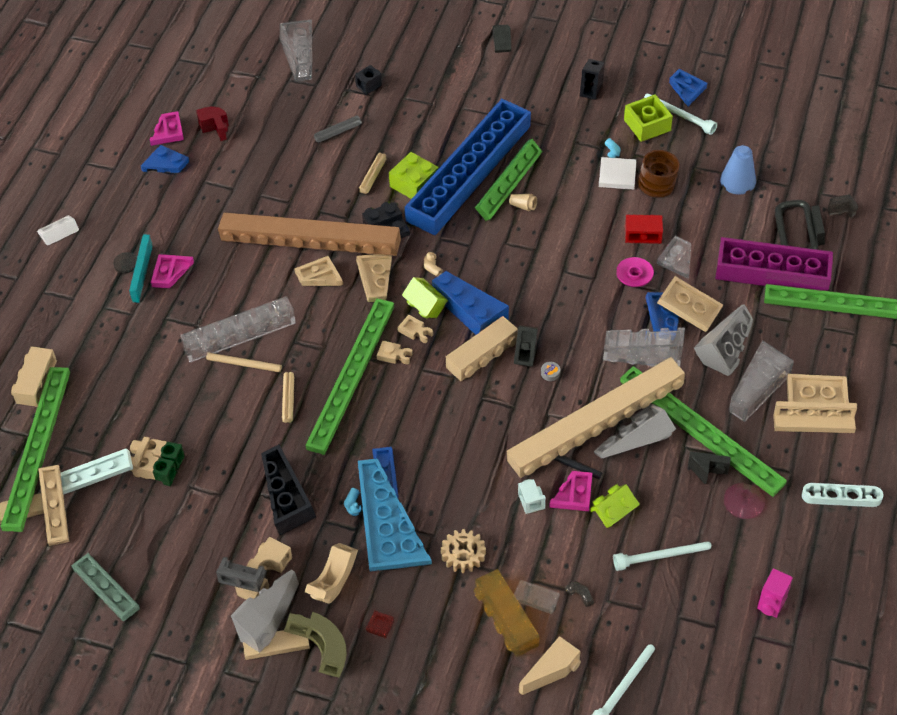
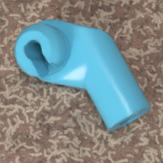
M611 138L607 139L605 146L611 150L607 156L609 158L619 157L620 147Z
M355 488L350 489L344 501L346 510L352 516L359 515L362 510L361 505L359 506L356 502L360 492Z

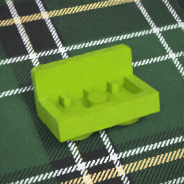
M627 484L622 486L614 485L608 490V495L605 497L601 495L593 501L594 505L589 508L591 512L596 511L606 528L611 527L640 505Z

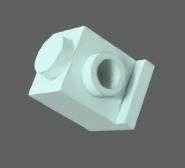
M534 479L518 483V495L525 514L545 509V495L542 494L540 486H536Z

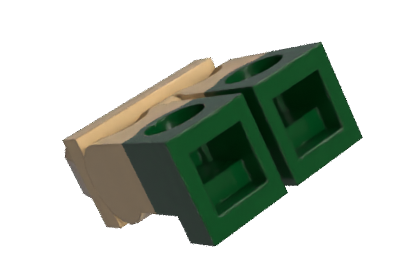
M144 437L142 441L133 440L130 445V451L135 456L131 457L133 469L130 471L133 472L134 477L158 480L163 482V485L171 487L177 470H179L185 457L182 444L156 439L150 440L149 437Z

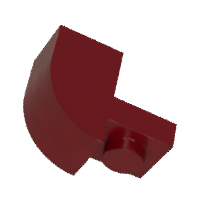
M214 106L197 109L198 123L202 133L216 130L220 141L227 140L226 132H228L229 126L227 113L223 109Z

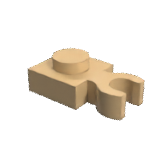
M410 315L398 326V332L413 340L417 336L423 343L428 342V338L424 335L433 336L431 328L424 327V322Z
M382 341L377 353V360L396 364L397 360H400L403 364H409L410 358L405 356H412L413 351L410 348L401 349L400 344Z

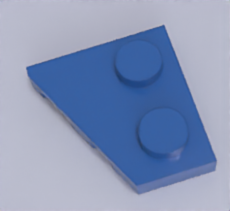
M678 69L669 79L670 85L687 106L707 88L706 82L681 69Z
M160 145L141 165V170L147 172L148 169H157V172L180 173L189 163V157Z

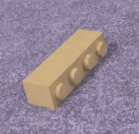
M502 316L446 356V368L460 381L471 377L475 371L485 367L493 358L499 357L503 351L516 344L518 329Z

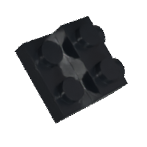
M384 202L381 207L375 209L370 207L362 213L363 224L399 227L401 238L410 235V230L404 222L402 212L396 202Z

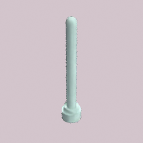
M645 94L644 98L649 97V96H652V95H651V94ZM660 99L668 111L701 126L704 132L709 135L715 132L717 122L712 120L704 121Z
M702 542L632 556L619 553L613 555V561L616 571L625 570L630 564L711 549L712 545L710 542Z
M650 644L645 648L605 705L595 710L592 715H609L654 652L655 647Z

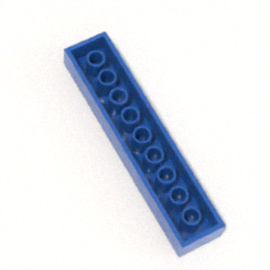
M501 99L405 206V221L436 236L530 128L531 111Z

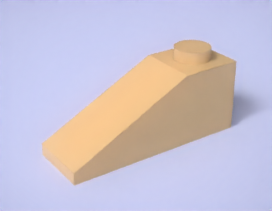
M559 636L519 683V693L524 695L566 677L571 670L574 672L581 663L580 650Z

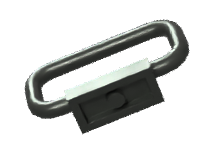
M791 200L778 204L775 208V218L781 245L788 246L782 210L793 207H802L804 209L811 247L808 249L817 250L818 245L825 244V231L819 205L812 206L811 211L810 205L803 200Z

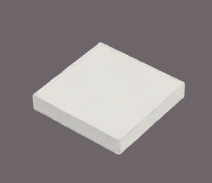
M601 157L599 187L634 190L636 160Z

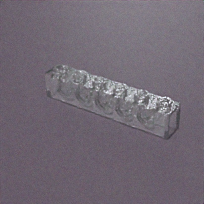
M287 296L180 335L183 349L189 362H193L206 357L208 352L217 353L295 324L294 309Z

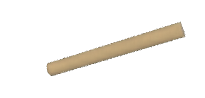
M209 352L206 356V359L210 361L281 372L282 365Z

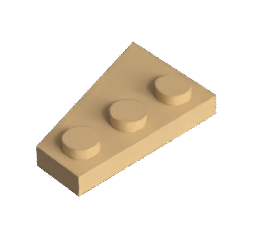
M373 254L357 256L356 262L368 302H375L376 298L386 300L392 255Z

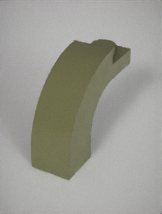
M312 612L310 619L300 614L290 613L284 632L312 640L321 652L319 672L339 678L346 661V644L338 628L330 620Z

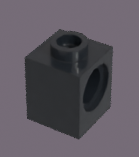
M372 65L362 69L355 74L356 87L365 95L382 86L381 72Z

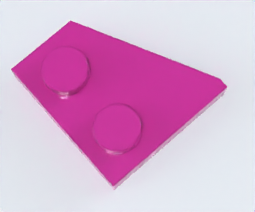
M178 111L161 114L159 123L154 129L155 133L153 137H150L151 146L184 140Z
M159 254L151 280L152 287L171 288L194 264L193 257Z
M572 471L567 477V481L559 488V492L554 499L550 500V508L589 511L592 473Z

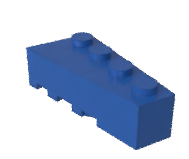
M445 271L432 280V286L448 299L445 307L475 335L502 316L509 320L508 305L453 274Z

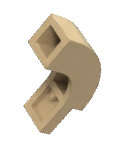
M341 543L333 545L323 572L318 579L307 584L305 592L311 594L310 597L315 600L330 604L338 596L348 579L358 550Z

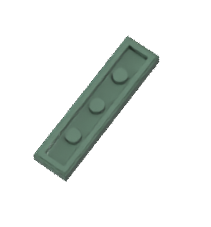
M89 553L71 565L72 569L123 622L140 609L139 605Z

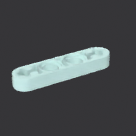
M808 483L803 487L801 496L805 502L810 504L877 507L882 502L883 491L876 486ZM834 491L837 497L831 498L827 495V492ZM854 492L858 495V498L851 499L847 493Z

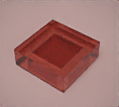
M374 611L366 631L386 638L394 623V617Z

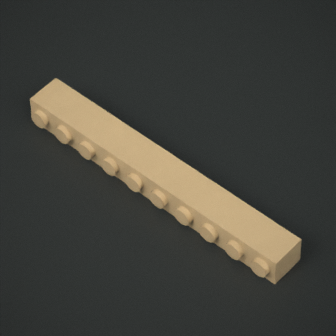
M671 357L510 448L507 450L508 463L520 478L532 474L537 468L548 465L558 455H565L570 449L575 446H581L586 440L598 436L608 427H614L620 420L631 417L636 411L648 407L653 401L662 399L672 390L681 388L684 384V371Z

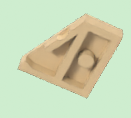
M329 256L295 268V274L302 286L343 285V281Z

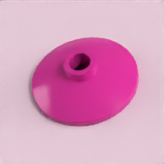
M630 257L618 264L616 273L618 279L623 284L631 287H641L652 280L654 270L648 261L638 257Z

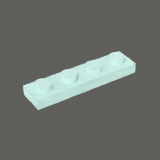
M123 449L61 472L63 495L132 470L133 465L130 451Z

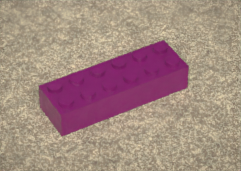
M721 237L715 279L762 286L769 284L828 291L831 282L833 252Z

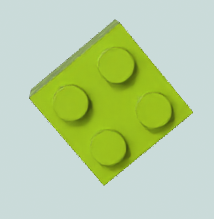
M656 94L625 105L624 121L641 142L671 131L673 116Z
M410 152L389 172L390 187L412 199L439 167Z

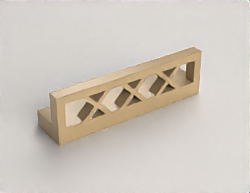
M777 401L773 414L775 431L855 433L854 417L857 403Z

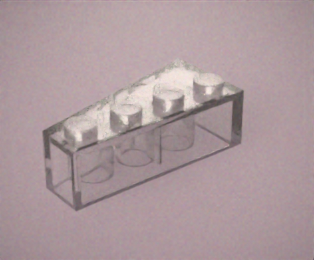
M312 19L280 23L279 39L295 82L312 80Z
M685 327L678 328V331H669L668 328H661L660 332H650L649 329H641V331L635 333L632 330L606 331L603 360L653 367L671 357L680 367Z
M762 340L731 398L729 412L745 422L787 379V375L791 374L794 360Z

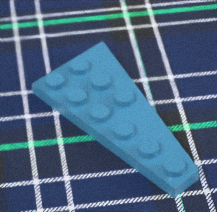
M379 460L358 461L369 570L379 571L432 564L429 554L425 551L421 539L416 534L415 528L404 507L399 502L396 492L390 485Z

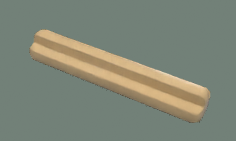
M377 154L359 187L361 193L367 194L387 160L386 154Z
M285 372L283 376L282 421L284 423H291L293 421L294 373Z

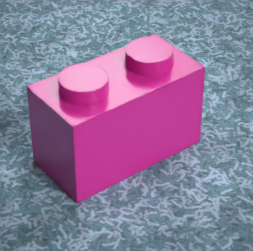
M773 568L762 589L757 609L761 610L765 615L777 618L787 599L793 577Z

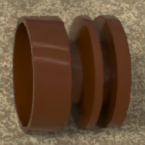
M665 150L648 152L643 158L638 179L639 188L645 194L656 198L670 195L674 190L680 167L677 157Z

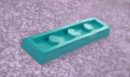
M147 234L142 236L129 289L131 299L136 303L140 302L153 247L151 237Z

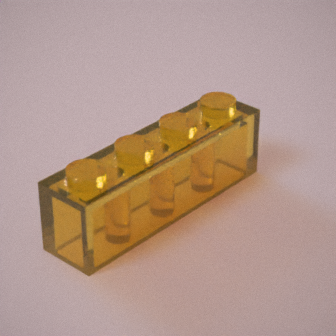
M496 569L475 579L474 593L478 600L483 601L488 617L492 616L494 619V626L497 632L503 634L507 649L513 651L517 657L538 647L539 635L499 570Z

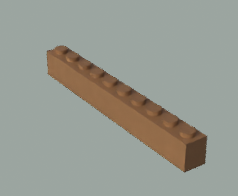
M223 213L218 227L221 241L393 256H397L401 241L399 227Z

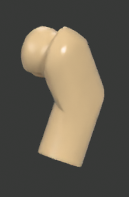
M428 252L424 257V268L438 277L442 274L443 270L436 266V254Z

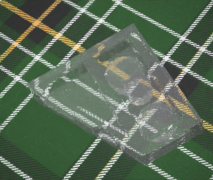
M674 236L657 259V264L688 279L690 274L691 243Z

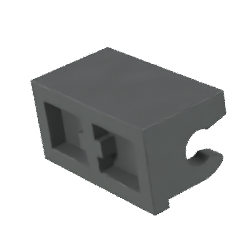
M223 557L216 571L219 583L255 592L260 591L267 573L264 566H259L258 569L231 563L227 557Z

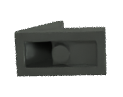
M492 25L495 53L511 52L510 26Z
M518 326L514 364L533 366L537 348L538 328Z
M690 451L688 466L706 484L708 472L728 475L731 457Z

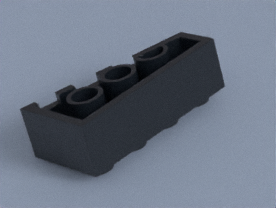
M278 444L262 452L274 525L281 536L316 518V515L281 446Z

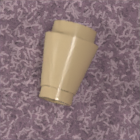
M511 194L509 203L526 211H531L536 208L537 197L533 196V194Z

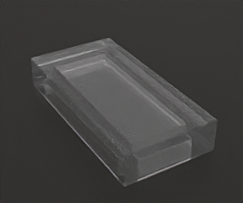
M520 580L513 595V601L553 614L560 598V593Z

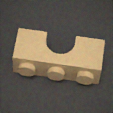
M269 537L265 543L263 542L260 545L257 555L254 559L249 560L247 567L258 569L259 566H264L266 571L275 570L282 573L292 559L291 548ZM264 578L260 590L263 588L269 589L268 579ZM235 587L237 595L246 600L250 597L254 599L259 596V592Z

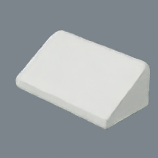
M68 215L39 229L37 232L45 244L50 245L77 232L79 228L75 219Z

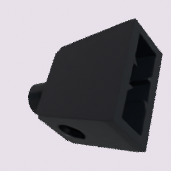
M588 59L582 69L579 96L596 100L603 83L605 62Z

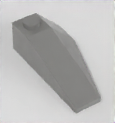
M745 304L737 308L694 347L697 356L704 365L727 376L731 375L739 365L740 359L738 357L740 352L744 350L743 342L745 337H748L753 323V318Z
M650 404L631 417L632 422L629 425L621 426L618 429L619 434L609 437L594 453L600 458L612 456L667 439L676 428L664 409Z
M288 571L275 580L269 589L263 588L260 590L259 596L256 598L250 597L245 600L231 615L242 643H246L258 652H261L265 646L270 644L299 585L295 571Z

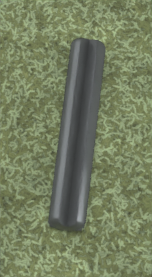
M357 115L315 133L314 139L317 143H320L361 125V119Z

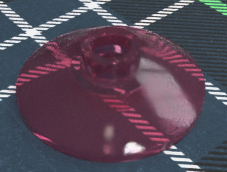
M737 483L729 487L725 492L724 505L732 515L742 519H750L758 516L763 511L765 498L763 493L754 485Z

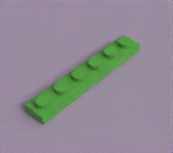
M533 139L525 143L475 207L485 221L492 218L543 152Z

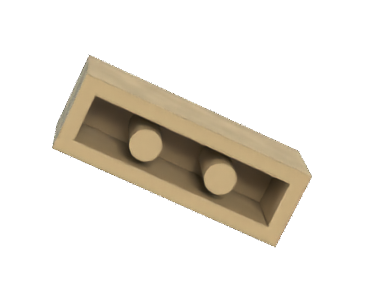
M31 347L29 353L25 355L24 365L19 370L17 382L12 386L11 390L16 404L38 407L49 368L55 367L57 362L52 349Z

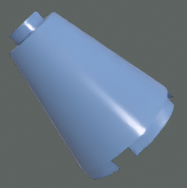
M741 145L734 149L721 174L720 183L730 193L745 194L746 191L753 190L755 187L756 175L752 150L747 146Z

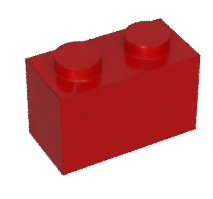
M626 215L625 243H662V215Z

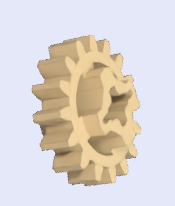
M462 529L461 533L454 530V536L448 534L447 540L442 541V561H446L448 568L453 566L454 572L458 568L461 569L462 573L467 568L472 572L473 566L479 568L480 562L485 560V542L480 540L479 534L473 536L472 530L469 533H466L465 529ZM475 547H476V549H477L476 555L474 554V548H475Z

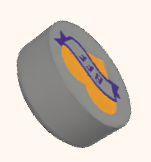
M555 362L544 363L541 367L542 378L547 381L557 380L560 376V366Z

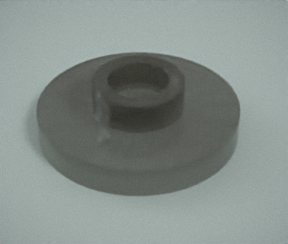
M129 252L119 254L113 261L115 270L120 273L134 271L137 257Z

